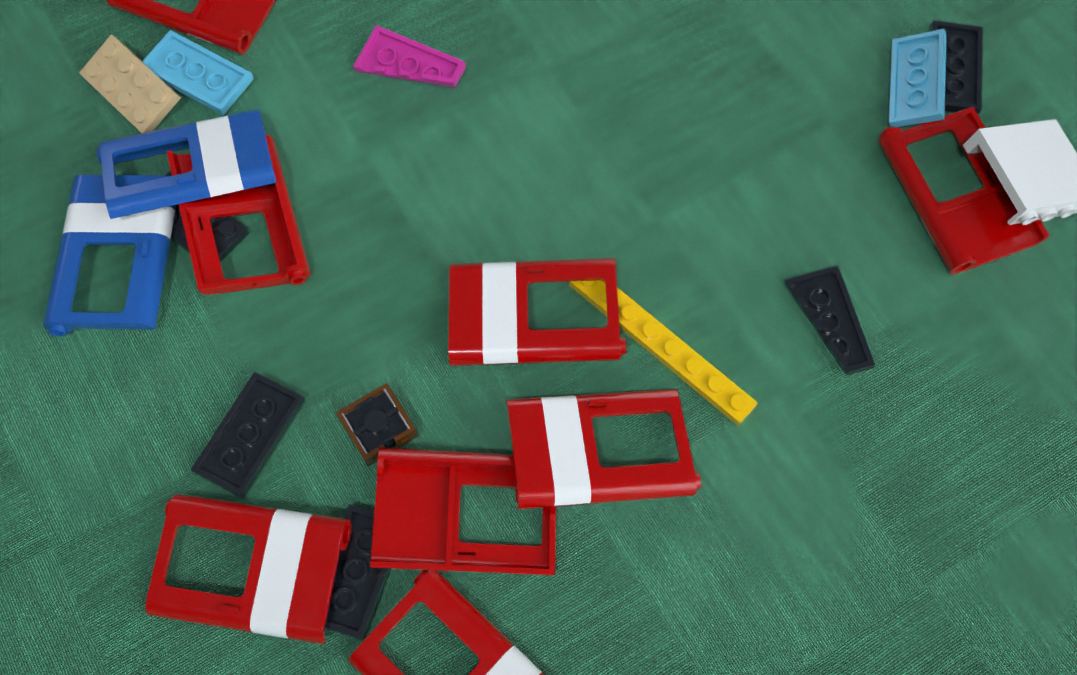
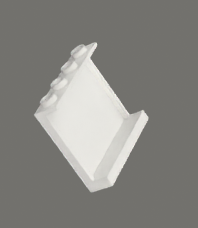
M1056 119L982 128L963 145L967 154L984 153L1013 202L1018 213L1007 221L1009 225L1018 223L1027 225L1035 220H1042L1044 222L1054 217L1061 216V218H1066L1077 213V152Z

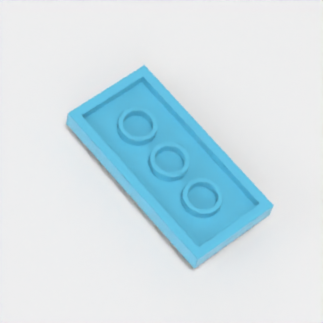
M944 29L892 39L889 124L891 127L896 128L945 119L946 33Z
M171 30L142 61L169 87L221 115L228 111L254 79L251 72Z

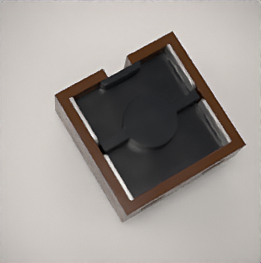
M387 383L336 412L341 424L367 467L378 461L379 447L390 448L396 445L397 448H400L418 437L414 425Z

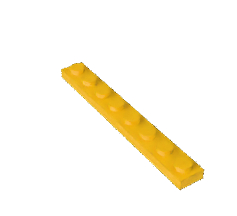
M603 281L569 282L571 288L607 317L606 286ZM617 287L619 328L739 426L756 408L758 402Z

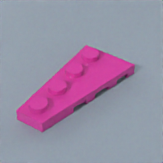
M376 25L353 68L355 72L455 88L466 68V63Z

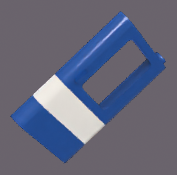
M255 109L100 142V148L96 149L99 163L102 164L105 202L110 219L276 183L260 110ZM190 148L193 166L190 172L117 187L114 164L167 153L166 151Z
M78 175L74 178L43 327L48 330L49 334L62 337L66 333H71L73 328L155 329L176 205L110 219L105 202L103 175ZM115 175L117 187L169 177L162 175ZM86 245H136L126 305L123 312H71L83 250Z

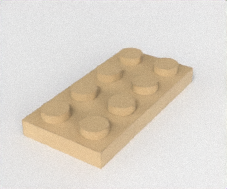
M112 34L79 72L141 133L153 131L181 98Z

